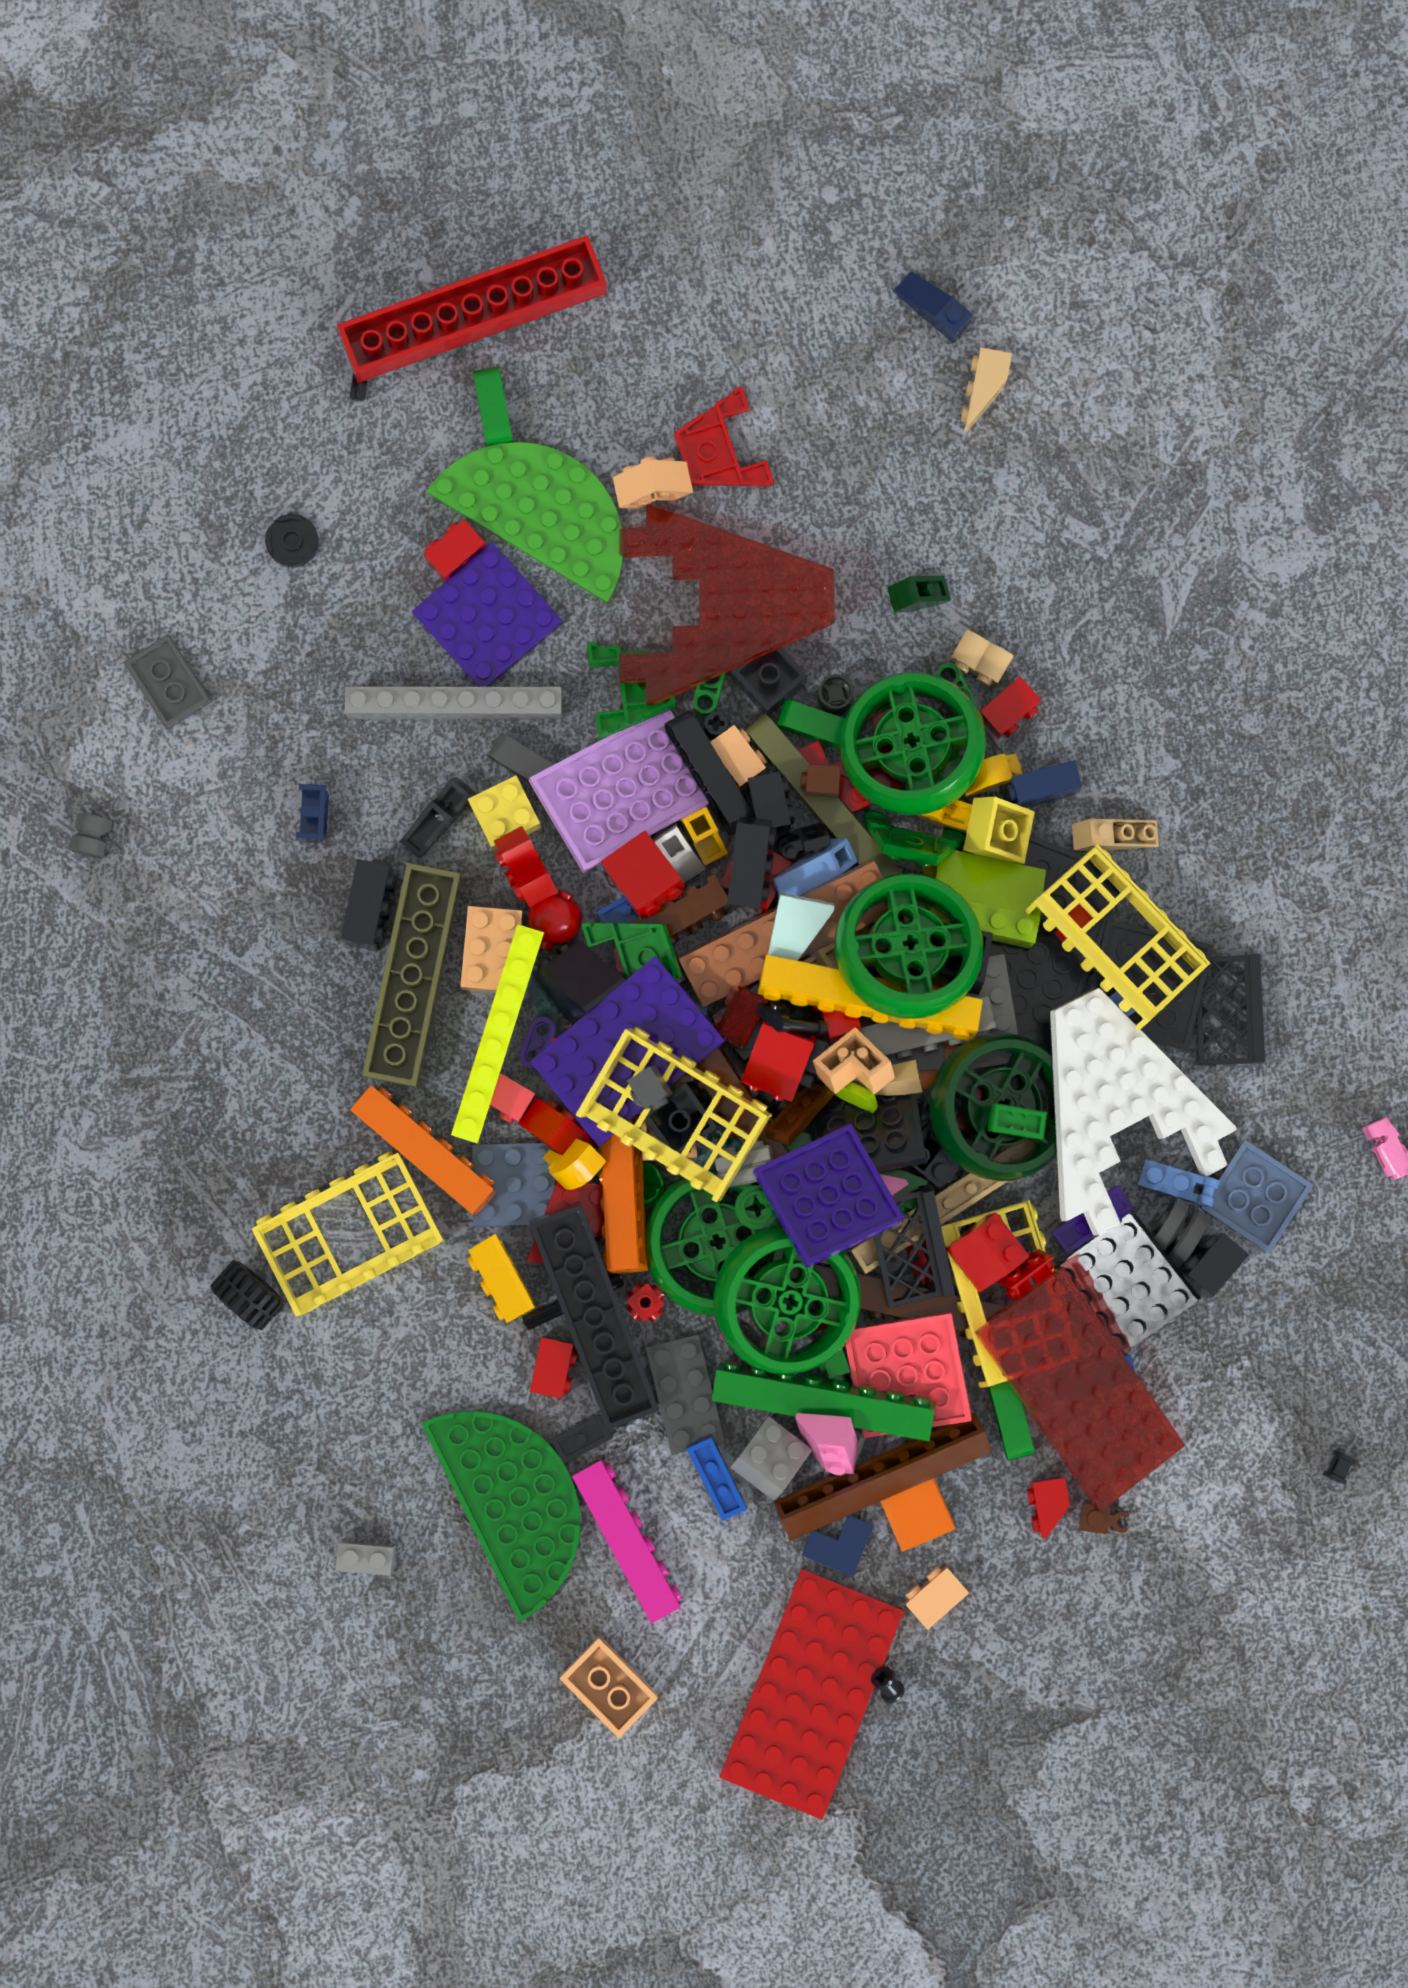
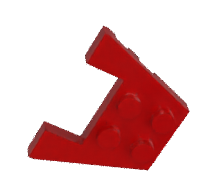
M742 386L737 387L733 390V393L719 400L708 411L698 415L674 433L681 460L687 462L692 486L774 485L767 460L743 468L739 467L724 422L726 418L749 411Z
M892 708L887 709L879 714H876L871 718V721L875 729L879 721L882 719V717L890 710H892ZM819 740L798 749L799 753L810 765L840 767L838 798L852 814L873 805L851 784L841 761L829 765ZM889 745L883 746L879 752L883 754L890 753L893 747ZM881 768L867 770L868 774L877 782L893 789L902 790L901 781L890 777Z
M556 1182L544 1215L581 1201L593 1236L603 1238L602 1226L605 1224L604 1213L601 1209L603 1186L596 1183H586L579 1188L567 1190L559 1182ZM534 1238L526 1263L544 1264Z

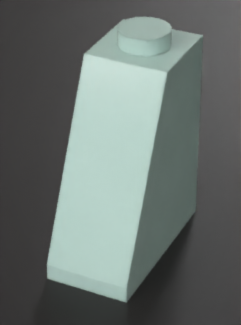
M780 892L767 955L798 961L833 913L834 903Z

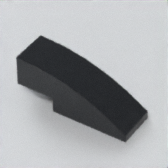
M458 777L451 778L437 797L430 801L400 842L421 859L469 805L468 799L477 795V793Z

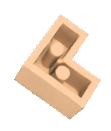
M654 456L646 457L640 460V464L625 467L622 469V473L613 477L619 508L639 509L655 500L676 501L693 493L687 462L675 461V458L656 460Z
M856 1027L813 1060L818 1078L835 1094L855 1078H858L873 1094H876L895 1078L891 1061Z

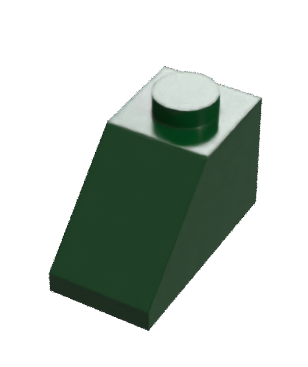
M944 575L910 576L887 587L894 613L913 612L951 601Z

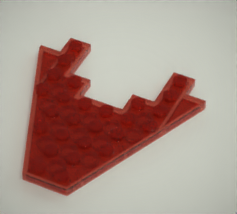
M646 504V528L620 529L619 554L623 558L673 555L674 580L699 579V625L673 626V652L619 654L620 683L646 682L647 706H652L835 623L833 568L651 504Z

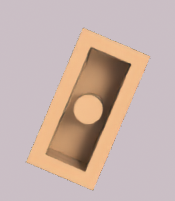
M733 725L712 740L711 744L738 789L742 790L747 786L748 778L763 775L766 772L764 765L767 761L759 750L754 752L748 743L751 742V739L742 728L738 730Z
M939 1566L934 1568L926 1576L928 1581L921 1587L918 1584L915 1585L905 1595L908 1599L904 1603L927 1630L969 1594L946 1566L942 1569Z

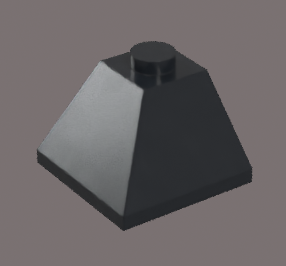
M693 1081L685 1082L674 1090L673 1094L666 1098L668 1100L666 1105L655 1111L651 1108L645 1118L659 1140L679 1153L683 1152L709 1107L708 1102ZM709 1118L700 1135L705 1138L717 1129V1122Z

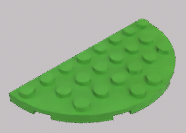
M509 442L495 444L473 451L455 461L434 480L426 491L429 496L603 602L609 603L618 584L623 562L624 545L621 522L614 502L604 485L586 466L573 457L551 447L535 443Z

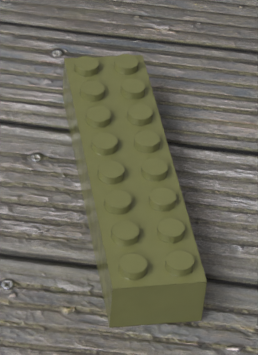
M411 863L406 865L362 1076L367 1079L419 1089L462 883L460 873Z

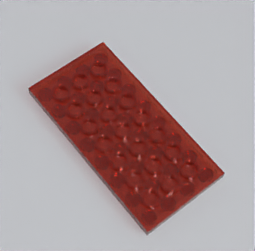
M1064 1267L1057 1268L974 1332L1097 1511L1102 1512L1185 1446Z

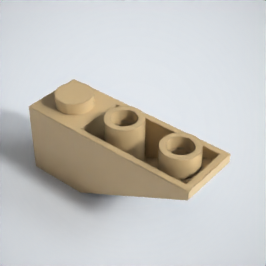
M981 347L979 355H973L970 371L975 372L974 381H968L966 397H970L969 407H963L961 422L965 423V432L971 429L1005 387L1012 353Z
M1087 819L1072 824L1074 851H1090L1097 844L1103 850L1159 847L1157 820Z

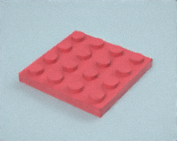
M952 1311L855 1327L851 1337L845 1344L854 1387L869 1385L875 1387L876 1391L887 1392L889 1390H896L902 1392L903 1396L915 1397L916 1395H923L931 1398V1401L937 1402L933 1427L972 1421ZM862 1429L863 1438L887 1435L886 1433Z

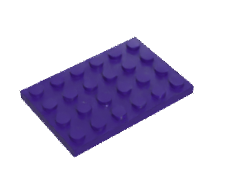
M657 956L649 960L530 1061L598 1146L603 1145L614 1133L599 1129L597 1127L598 1123L588 1117L580 1118L576 1113L625 1029L632 1028L634 1030L635 1027H638L650 1034L648 1039L656 1044L661 1041L673 1048L672 1053L679 1058L686 1056L696 1062L697 1065L726 1041ZM631 1039L622 1057L639 1066L648 1048ZM653 1053L645 1069L649 1066H656L663 1077L670 1062ZM618 1062L609 1079L626 1089L628 1086L627 1080L633 1077L635 1071ZM676 1066L666 1082L669 1088L684 1077L687 1072ZM605 1084L596 1101L613 1111L622 1094ZM627 1098L618 1115L630 1122L644 1109L642 1106L638 1107L633 1100Z

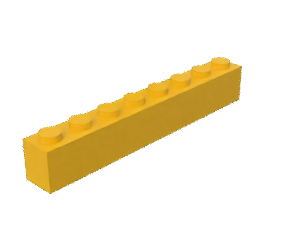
M766 955L763 962L757 993L763 995L765 999L772 1001L784 999L791 1001V1004L796 1006H806L808 1004L818 1006L819 1010L825 1012L842 1011L849 1017L858 1018L866 1016L871 1017L873 1021L878 1023L890 1021L899 1023L900 1027L907 1029L915 1027L924 1028L931 1034H942V1032L953 1034L954 1038L960 1040L974 1038L978 1031L983 1002L982 999L964 996L954 1006L931 1017L921 1019L891 1017L863 1003L847 986L838 969ZM874 977L883 985L902 992L900 985L891 983L886 979Z

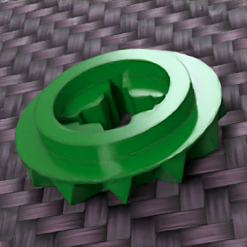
M760 1185L747 1187L736 1199L735 1212L737 1218L744 1226L750 1229L761 1230L767 1228L777 1218ZM755 1195H757V1200H759L760 1204L769 1205V1207L761 1210L760 1220L757 1219L754 1211H745V1208L753 1205Z

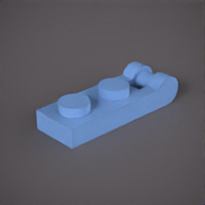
M1146 1159L1138 1187L1174 1198L1177 1196L1182 1200L1212 1208L1214 1189H1218L1220 1181ZM1196 1185L1204 1186L1201 1195L1194 1193Z

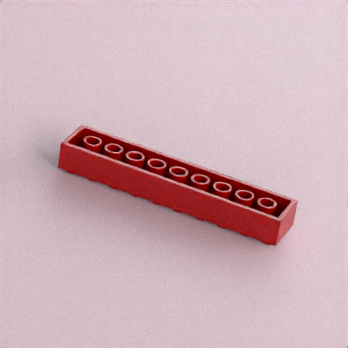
M586 235L337 324V328L357 383L605 295L607 283L590 239Z

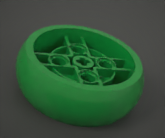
M923 672L895 674L881 679L867 688L854 701L847 712L840 736L841 762L854 788L873 805L901 815L927 814L938 811L955 802L976 780L983 765L986 752L984 722L972 699L953 682L943 677ZM915 697L939 701L953 709L958 716L945 719L933 708L917 704ZM891 703L892 710L886 713L879 721L874 736L860 739L869 720L879 710ZM906 714L914 716L910 722L901 721V718ZM938 733L946 735L942 741H935L933 737ZM915 740L917 746L911 748L909 741ZM889 745L893 747L890 753L883 754L879 752L883 746ZM966 748L965 754L957 768L947 778L935 785L933 777L945 768L952 751ZM921 764L925 766V769L920 773L912 771L915 765ZM881 768L890 777L904 783H909L910 791L887 787L874 780L867 770Z
M913 873L894 874L869 883L847 903L836 927L835 956L845 983L867 1006L891 1017L921 1019L946 1011L958 1003L972 988L982 965L983 936L974 911L967 901L951 886L926 875ZM916 901L925 903L938 910L949 920L951 925H944L934 913L917 906ZM885 902L887 912L876 920L868 935L855 936L861 917L870 908ZM905 916L910 920V923L904 924L899 921L898 917ZM930 939H938L942 946H934ZM909 943L910 947L914 946L913 950H908V946L904 947V944ZM875 946H885L888 953H880ZM962 956L961 967L955 978L943 988L933 991L931 980L942 972L949 957ZM874 966L883 978L891 983L900 985L902 992L893 990L880 983L865 967ZM908 968L917 969L920 976L911 975L908 972Z
M716 1168L709 1169L711 1173L718 1176ZM682 1177L661 1194L650 1211L645 1233L647 1264L655 1283L674 1303L700 1315L715 1316L713 1297L691 1291L678 1281L671 1272V1269L685 1266L698 1279L716 1283L719 1274L718 1264L725 1261L729 1254L741 1243L736 1237V1231L744 1225L737 1218L734 1204L713 1201L712 1194L704 1189L698 1190L690 1185L691 1181ZM753 1182L729 1187L728 1189L741 1193L747 1187L759 1185V1183ZM690 1195L694 1209L682 1221L678 1230L677 1241L663 1245L664 1229L670 1214L683 1199ZM757 1195L754 1196L755 1200L753 1201L761 1210L769 1207V1205L760 1204L759 1200H757ZM707 1208L714 1209L718 1215L717 1220L712 1224L705 1223L702 1219V1212ZM778 1217L767 1228L782 1226ZM750 1229L751 1232H752V1235L755 1234V1233H757L758 1231H761V1230ZM718 1234L719 1238L725 1239L726 1244H722L723 1249L717 1250L716 1246H710V1241L713 1240L712 1236ZM689 1242L696 1243L699 1247V1254L694 1258H688L683 1252L684 1246ZM785 1248L772 1251L768 1263L782 1259ZM764 1287L760 1288L756 1293V1299L764 1298L767 1289ZM736 1302V1314L748 1310L747 1305Z
M775 1226L758 1231L742 1241L723 1263L714 1288L713 1304L715 1319L719 1331L729 1348L749 1365L777 1374H796L809 1371L833 1358L851 1337L861 1309V1288L858 1275L846 1252L842 1251L826 1259L837 1279L838 1297L828 1295L825 1282L813 1265L805 1268L783 1226ZM785 1248L782 1259L766 1264L754 1277L745 1275L752 1265L764 1255L774 1250ZM795 1267H799V1276L790 1279V1271ZM760 1288H766L767 1293L765 1297L756 1299L757 1291ZM790 1295L793 1299L791 1303L787 1302L786 1305L783 1299L784 1297L789 1298ZM814 1300H818L819 1305L817 1309L809 1312V1304ZM736 1302L747 1305L752 1322L762 1332L758 1347L748 1340L739 1326L736 1316ZM779 1321H785L784 1329L780 1332H775L776 1324ZM821 1323L828 1324L826 1329L815 1340L801 1348L790 1351L793 1340L809 1335Z

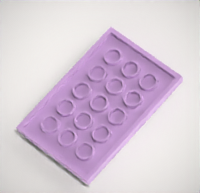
M671 710L610 735L529 778L530 785L582 873L601 864L604 858L644 830L651 837L681 821L680 818L703 806H709L708 801L666 733L664 723L675 718Z

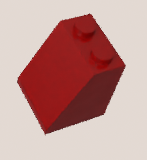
M646 830L601 861L613 885L641 919L654 915L661 905L668 900L672 901L682 894V890L686 888L682 878Z
M764 1020L741 1083L746 1084V1087L756 1092L762 1090L770 1093L776 1100L792 1102L817 1036L810 1032L801 1031L777 1032Z

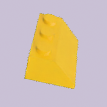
M494 1234L468 1250L471 1256L467 1260L473 1271L479 1270L484 1280L480 1284L487 1297L492 1294L496 1305L492 1307L500 1321L505 1319L506 1323H509L537 1308L499 1235Z

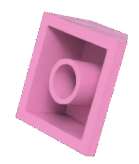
M796 1413L795 1418L803 1441L813 1449L811 1454L825 1471L834 1475L854 1474L859 1443L851 1418Z

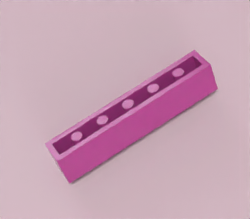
M601 1459L573 1474L572 1478L652 1624L681 1607L679 1601L683 1598L675 1584L669 1585L665 1577L669 1575V1572L662 1560L656 1561L652 1553L656 1548L649 1535L646 1537L642 1535L639 1527L643 1526L638 1514L636 1511L631 1513L626 1503L630 1500L622 1486L617 1488L613 1478L616 1477V1474L609 1462L604 1464Z

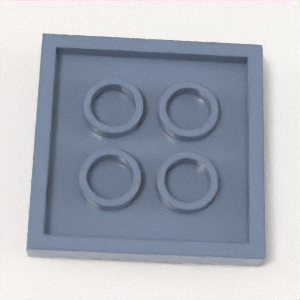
M1243 1140L1218 1178L1220 1182L1218 1189H1214L1212 1208L1200 1206V1209L1266 1253H1270L1314 1185L1247 1140Z
M545 1143L472 1145V1164L475 1165L472 1171L478 1176L482 1173L487 1175L495 1182L492 1188L497 1191V1194L477 1217L473 1215V1227L528 1226L530 1220L543 1216L555 1186V1178L547 1169L550 1165L543 1159V1156L549 1150H554Z

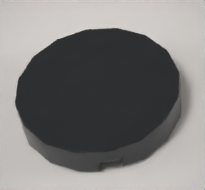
M287 514L278 517L266 531L265 544L269 555L276 563L284 567L296 568L306 565L314 558L318 551L319 537L315 526L305 517L298 514Z

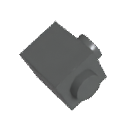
M649 1066L627 1080L633 1090L631 1093L632 1099L638 1107L642 1106L643 1109L653 1108L654 1111L658 1110L668 1103L666 1098L673 1094L656 1066Z

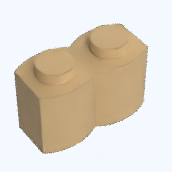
M966 630L950 661L957 665L962 674L969 672L977 676L976 681L983 686L990 687L992 685L997 687L1014 656L978 634Z

